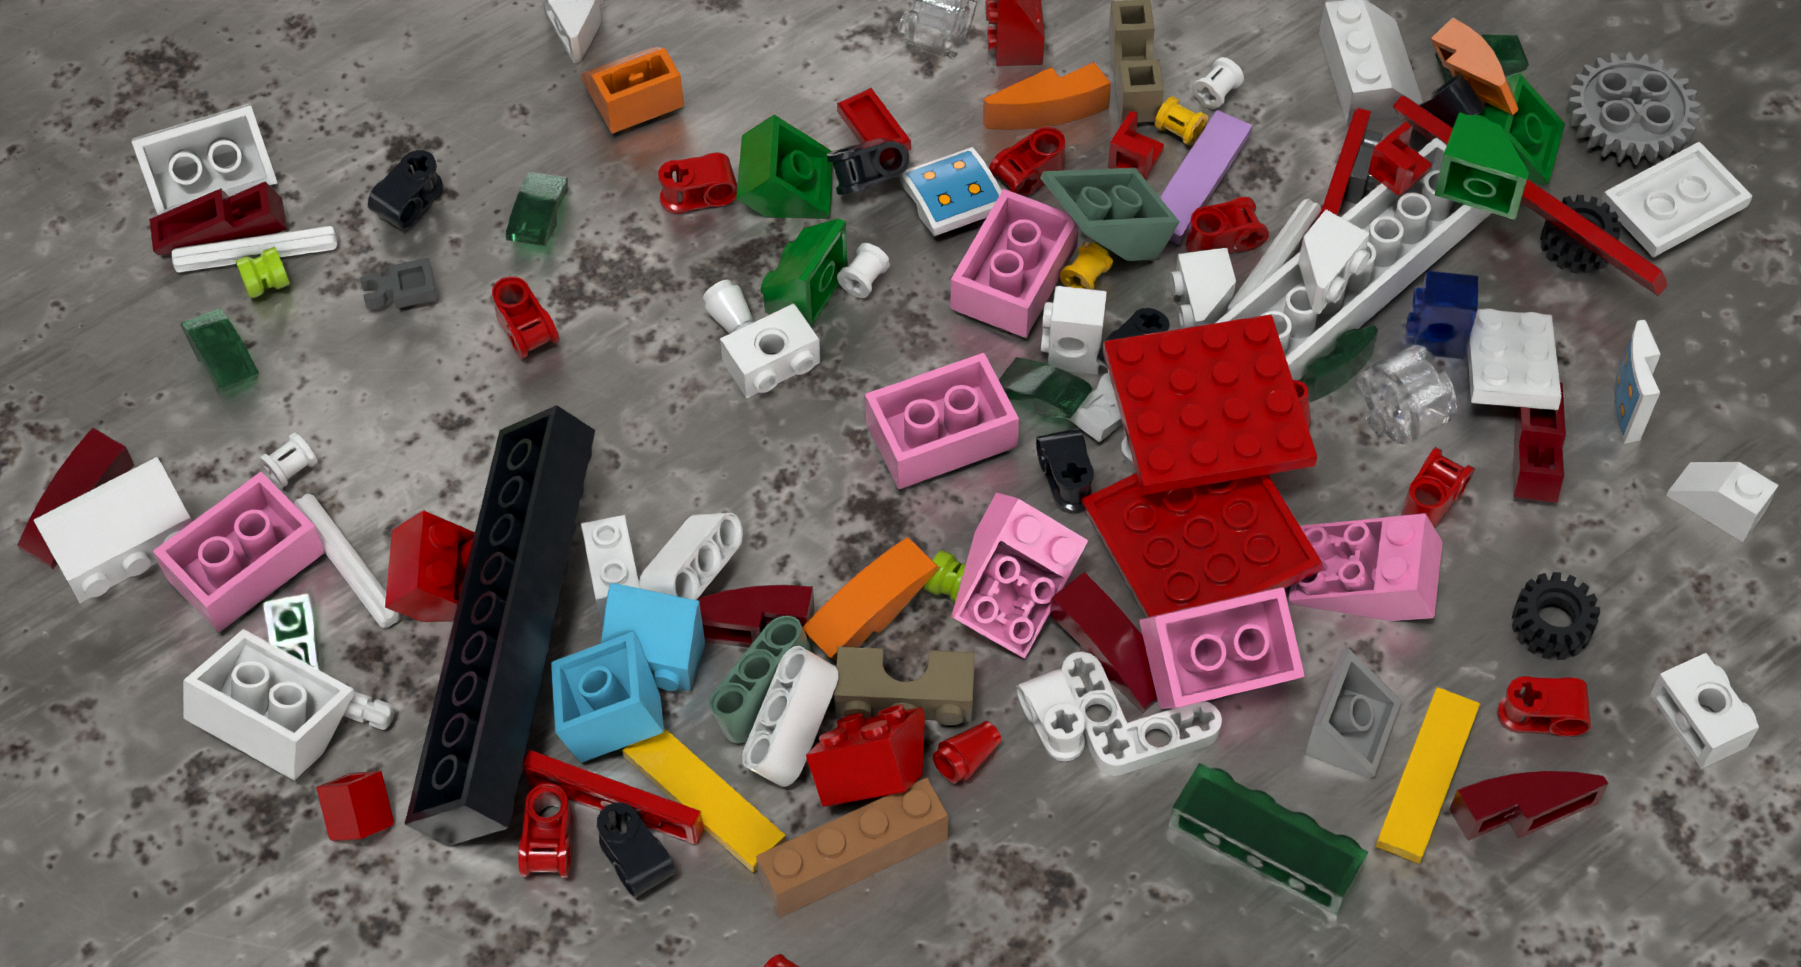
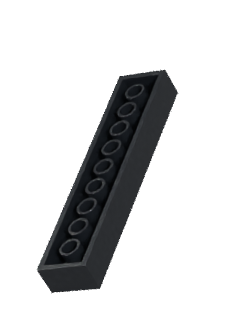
M558 405L499 430L404 824L446 846L507 829L514 814V800L519 778L524 769L523 759L528 737L533 728L532 718L537 695L542 686V672L546 655L551 645V631L559 608L558 599L563 576L568 567L567 558L571 540L576 530L575 522L579 503L584 494L583 485L588 463L592 457L591 448L595 435V429Z

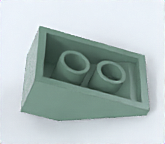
M1136 168L1043 171L1040 177L1084 234L1127 261L1158 259L1180 222Z

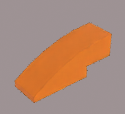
M1452 18L1430 38L1443 66L1450 70L1453 77L1462 74L1482 101L1511 115L1518 111L1514 93L1498 58L1488 43L1477 32L1466 24Z
M1095 62L1062 77L1050 67L985 97L983 100V125L986 129L994 130L1037 129L1087 118L1109 109L1111 82Z
M907 537L874 560L844 585L803 626V629L831 659L837 661L838 647H860L873 631L881 634L940 567Z

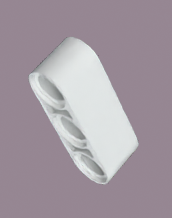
M734 513L696 514L690 516L645 568L640 576L639 588L697 600L742 543L743 527L738 516Z
M794 646L783 655L742 753L744 767L781 787L789 786L799 777L807 759L806 754L811 750L837 686L839 675L836 666L801 646Z

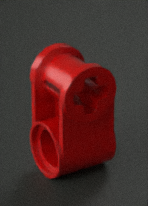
M1053 127L1036 129L1032 134L1015 145L999 152L990 163L989 169L994 178L1001 179L1010 188L1011 192L1028 198L1037 189L1045 185L1040 178L1043 171H1062L1065 169V137L1061 131Z
M714 152L699 157L671 160L665 162L658 171V179L661 186H663L660 192V204L667 212L682 214L708 207H722L732 203L737 198L738 186L729 157L723 153ZM674 171H676V182H674L672 176ZM678 191L682 195V202H678Z
M1246 196L1238 197L1228 202L1202 206L1192 213L1185 243L1186 250L1190 253L1227 248L1229 254L1251 251L1267 241L1269 230L1264 224L1259 222L1255 214L1256 204L1254 200Z
M516 276L501 278L495 283L492 288V298L496 317L520 359L528 357L529 351L547 342L555 344L560 341L553 320L548 312L542 308L523 279Z
M1435 447L1426 458L1417 476L1411 482L1401 515L1426 513L1433 527L1436 528L1453 503L1458 501L1465 491L1475 468L1470 465L1463 467L1442 456V450Z
M1529 676L1517 677L1511 681L1506 690V697L1501 700L1497 707L1498 720L1504 728L1515 733L1555 734L1563 737H1573L1587 733L1591 729L1587 683L1584 680L1573 677L1558 679ZM1525 687L1523 693L1519 694L1521 689ZM1523 715H1525L1523 722H1520Z
M540 784L534 787L527 795L523 834L520 838L518 867L521 877H528L531 872L559 873L560 877H569L572 859L571 834L573 817L567 795L556 784ZM547 806H557L560 808L552 817L545 818L539 816L541 810Z

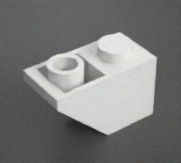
M1328 210L1322 213L1304 235L1298 261L1311 309L1317 314H1320L1330 301L1336 303L1346 289L1347 279L1352 273L1359 275L1370 256V253L1366 251L1370 233Z
M1227 248L1178 254L1176 271L1170 272V286L1173 296L1180 297L1181 305H1179L1178 313L1181 329L1214 324L1228 311L1227 307L1234 297L1236 278Z

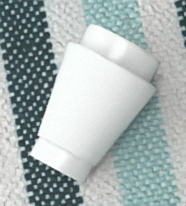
M722 280L714 284L703 295V300L706 303L705 310L729 334L755 322L740 286L733 285L730 280Z

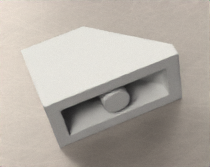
M542 0L544 13L573 63L582 62L602 22L600 5L604 4V0Z
M1690 462L1669 489L1666 496L1744 542L1766 512L1779 485L1741 462Z

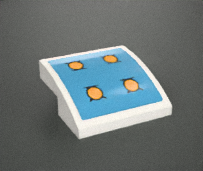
M973 147L907 169L900 175L901 186L917 204L919 218L934 236L987 218L1002 192L990 169Z
M1646 320L1636 322L1615 380L1614 408L1624 444L1641 440L1660 395L1652 375L1661 353Z

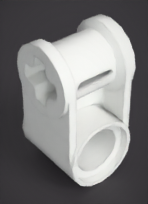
M1058 668L1016 685L1021 707L1028 720L1033 724L1049 756L1057 761L1064 762L1079 757L1085 747L1083 733L1085 718L1073 696L1063 671Z

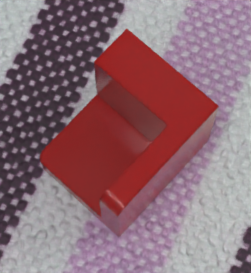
M1130 110L1110 142L1108 168H1136L1146 180L1163 153L1164 144L1137 133L1138 113Z
M1406 121L1374 146L1368 171L1371 176L1398 196H1401L1429 173L1432 166L1431 162L1408 146L1413 126Z
M382 771L349 773L316 787L328 837L332 841L363 839L394 824Z

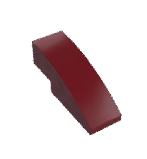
M266 181L230 197L220 188L149 219L153 251L157 255H172V250L175 248L276 234L287 230L282 198Z
M1560 383L1561 401L1558 410L1516 407L1513 452V497L1558 503L1564 479L1563 445L1566 437L1563 383Z
M92 427L62 464L41 496L17 544L18 548L51 569H54L57 563L37 528L34 519L130 471L134 463L126 446Z
M1083 572L1051 598L1050 616L1081 645L1080 652L1090 653L1097 657L1108 681L1144 713L1158 700L1143 635L1114 601Z
M750 586L725 590L697 599L700 603L705 642L746 648L752 645L772 620L782 616H792L798 619L803 627L813 617L814 613L813 586Z
M1536 771L1514 773L1486 779L1458 789L1449 810L1468 841L1508 823L1519 839L1599 804L1609 783L1602 775L1581 772Z

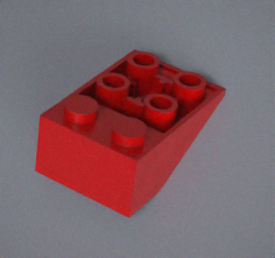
M985 0L986 21L994 26L987 27L988 51L995 50L996 66L1043 65L1044 26L1042 1Z

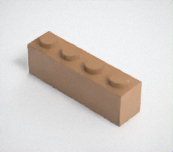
M926 777L915 782L906 792L887 795L757 855L759 880L778 917L781 918L948 840V814Z

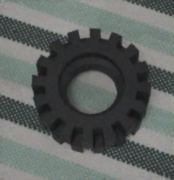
M1577 195L1575 202L1572 201L1570 196L1563 197L1562 203L1619 240L1621 222H1617L1619 216L1616 211L1608 214L1610 205L1606 202L1601 207L1596 205L1598 198L1591 196L1590 202L1584 201V195ZM1545 220L1540 240H1542L1541 249L1542 251L1548 250L1546 258L1550 262L1556 258L1558 259L1556 265L1558 268L1563 270L1565 264L1571 266V273H1577L1579 267H1583L1584 274L1592 272L1593 266L1600 270L1604 267L1605 262L1608 263Z
M1553 572L1550 580H1548L1546 573L1538 575L1536 582L1531 578L1526 583L1525 588H1522L1511 618L1514 619L1512 623L1513 632L1520 631L1517 637L1520 644L1522 645L1529 641V652L1535 654L1538 648L1544 650L1542 658L1549 660L1553 652H1556L1557 660H1565L1568 652L1574 657L1580 653L1581 648L1585 649L1591 640L1600 615V607H1595L1598 600L1595 594L1586 596L1589 589L1587 584L1583 582L1579 587L1575 586L1576 577L1572 575L1568 576L1567 581H1562L1560 572ZM1546 605L1560 607L1572 617V624L1567 627L1550 625L1540 617L1539 609Z

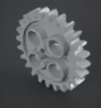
M1631 52L1627 53L1625 60H1620L1615 53H1611L1608 63L1598 57L1594 67L1585 64L1582 74L1575 75L1567 96L1566 113L1571 114L1569 125L1579 126L1576 134L1577 138L1590 137L1587 146L1589 149L1597 145L1602 146L1601 156L1603 157L1607 156L1611 151L1616 152L1617 162L1620 163L1625 155L1631 156L1635 165H1638L1641 156H1646L1648 161L1653 164L1658 153L1667 159L1671 157L1673 150L1680 152L1683 150L1685 142L1691 141L1700 119L1697 113L1701 105L1699 102L1694 101L1697 91L1686 89L1689 82L1688 78H1675L1678 71L1676 67L1668 71L1663 70L1664 60L1662 59L1652 65L1649 64L1647 54H1644L1640 61H1635Z

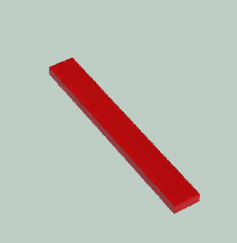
M1400 96L1392 107L1401 121L1408 122L1413 126L1412 129L1430 141L1437 137L1447 145L1453 128L1406 96ZM1527 179L1521 200L1522 204L1655 295L1659 296L1668 286L1667 280L1660 268Z

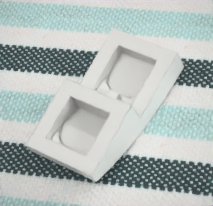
M1109 372L1101 376L1096 390L1071 405L1067 419L1098 442L1109 436L1123 424Z

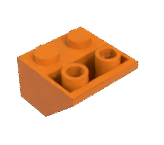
M651 47L580 74L581 80L611 134L684 107L681 75L665 48Z

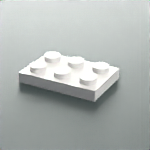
M1697 142L1605 191L1601 203L1606 202L1610 205L1609 211L1611 213L1616 211L1619 216L1618 221L1654 258L1748 207L1753 196L1700 142Z
M1467 308L1465 332L1471 403L1558 410L1561 401V389L1552 315L1535 312L1519 313L1497 311L1494 309Z

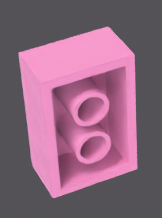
M1003 189L951 278L950 309L1027 338L1045 302H1047L1060 278V272L1067 266L1077 248L1078 225L1065 211Z
M985 353L865 394L866 425L898 490L1018 447L1019 418Z
M259 472L153 550V553L165 578L216 632L220 633L323 555L325 551L315 525L262 472Z
M1284 587L1139 619L1160 709L1178 708L1305 677Z

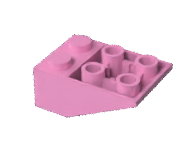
M996 492L975 531L951 617L1025 659L1050 613L1051 598L1063 589L1088 540L1019 498Z
M1426 513L1300 526L1321 559L1322 570L1291 585L1289 594L1290 604L1387 621L1435 617L1443 541Z

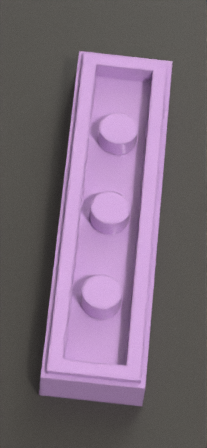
M1216 110L1160 196L1162 201L1180 221L1169 241L1177 245L1182 243L1188 233L1192 213L1197 208L1207 204L1250 137L1253 125Z

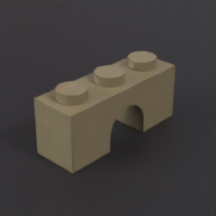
M1150 0L1111 1L1108 35L1121 123H1123L1130 110L1138 113L1137 122H1155L1157 113L1163 103L1164 87L1160 60L1154 59L1155 27Z
M838 647L836 668L839 678L834 692L835 716L845 717L855 713H863L864 718L878 716L877 713L885 708L904 705L905 710L922 707L925 720L937 721L943 725L972 722L975 652L929 651L926 672L914 681L901 682L891 678L885 672L883 648Z

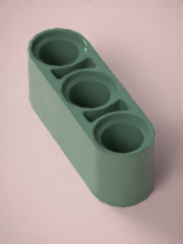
M782 616L772 620L710 697L709 707L729 741L734 743L747 742L783 655L794 646H801L815 654L800 621L795 617Z

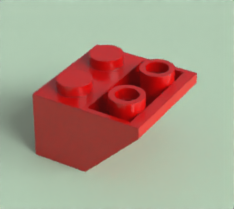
M425 510L393 529L385 608L420 622L454 621L475 532Z
M895 705L877 713L878 716L864 718L863 713L847 715L836 722L837 727L834 730L819 737L820 742L806 754V758L822 807L906 792L923 773L925 723L923 708L918 707L905 710L904 705Z

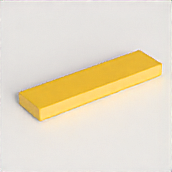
M1436 687L1375 847L1417 864L1421 863L1480 706L1479 702Z
M665 728L664 733L626 746L622 750L624 758L672 801L700 810L704 830L753 874L758 870L757 855L786 842V835Z

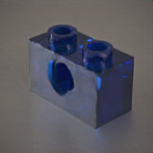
M1435 271L1426 272L1423 287H1415L1412 312H1409L1407 317L1406 337H1413L1412 354L1453 359L1464 358L1478 311V276Z

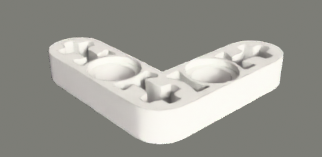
M1076 652L1069 655L1063 662L1061 670L1066 676L1073 696L1084 714L1085 728L1083 733L1095 764L1105 774L1113 776L1123 775L1206 748L1215 743L1219 737L1222 723L1221 713L1216 706L1205 701L1172 708L1127 723L1097 657L1086 652ZM1080 668L1084 674H1089L1088 687L1090 692L1084 694V684L1079 676H1074L1075 669ZM1100 704L1109 709L1111 716L1104 722H1094L1087 717L1085 711L1091 705ZM1199 717L1202 723L1209 722L1207 731H1202L1199 726H1192L1193 718ZM1160 729L1168 733L1171 741L1164 747H1154L1146 741L1145 735L1150 730ZM1185 730L1183 740H1181L1179 731ZM1111 732V739L1115 748L1118 751L1123 750L1121 759H1116L1113 754H1107L1108 739L1106 735Z

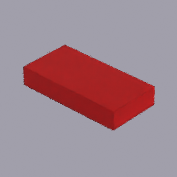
M872 88L837 103L838 114L860 144L878 138H886L901 143L906 147L907 151L911 150L910 138ZM891 147L881 152L879 157L880 164L895 157Z

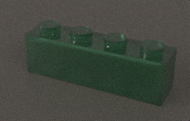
M1201 763L1197 765L1172 807L1169 827L1335 916L1338 915L1359 878L1368 855V851L1362 849L1353 838L1344 834L1336 835L1320 827L1311 816L1303 812H1292L1277 804L1273 797L1266 792L1257 789L1250 790L1235 782L1233 777L1226 771L1215 767L1209 768Z

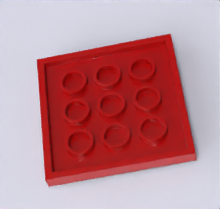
M1272 314L1104 341L1103 354L1143 495L1316 466L1317 454Z
M1137 473L1081 499L1086 514L1146 618L1264 590L1286 588L1322 570L1321 559L1268 474L1143 495Z

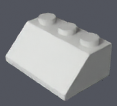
M1367 0L1325 2L1319 36L1346 123L1349 124L1351 122L1354 110H1357V108L1371 111L1369 121L1399 117L1392 106L1400 96H1406L1418 105L1423 103L1396 19Z
M250 103L132 138V144L157 215L220 188L230 197L265 181L269 185L277 183Z
M155 457L34 519V522L79 603H82L89 598L104 594L110 587L131 576L144 573L150 566L158 563L153 550L189 525L192 520L158 457Z
M243 629L183 680V719L295 781L324 754L353 698L354 689Z

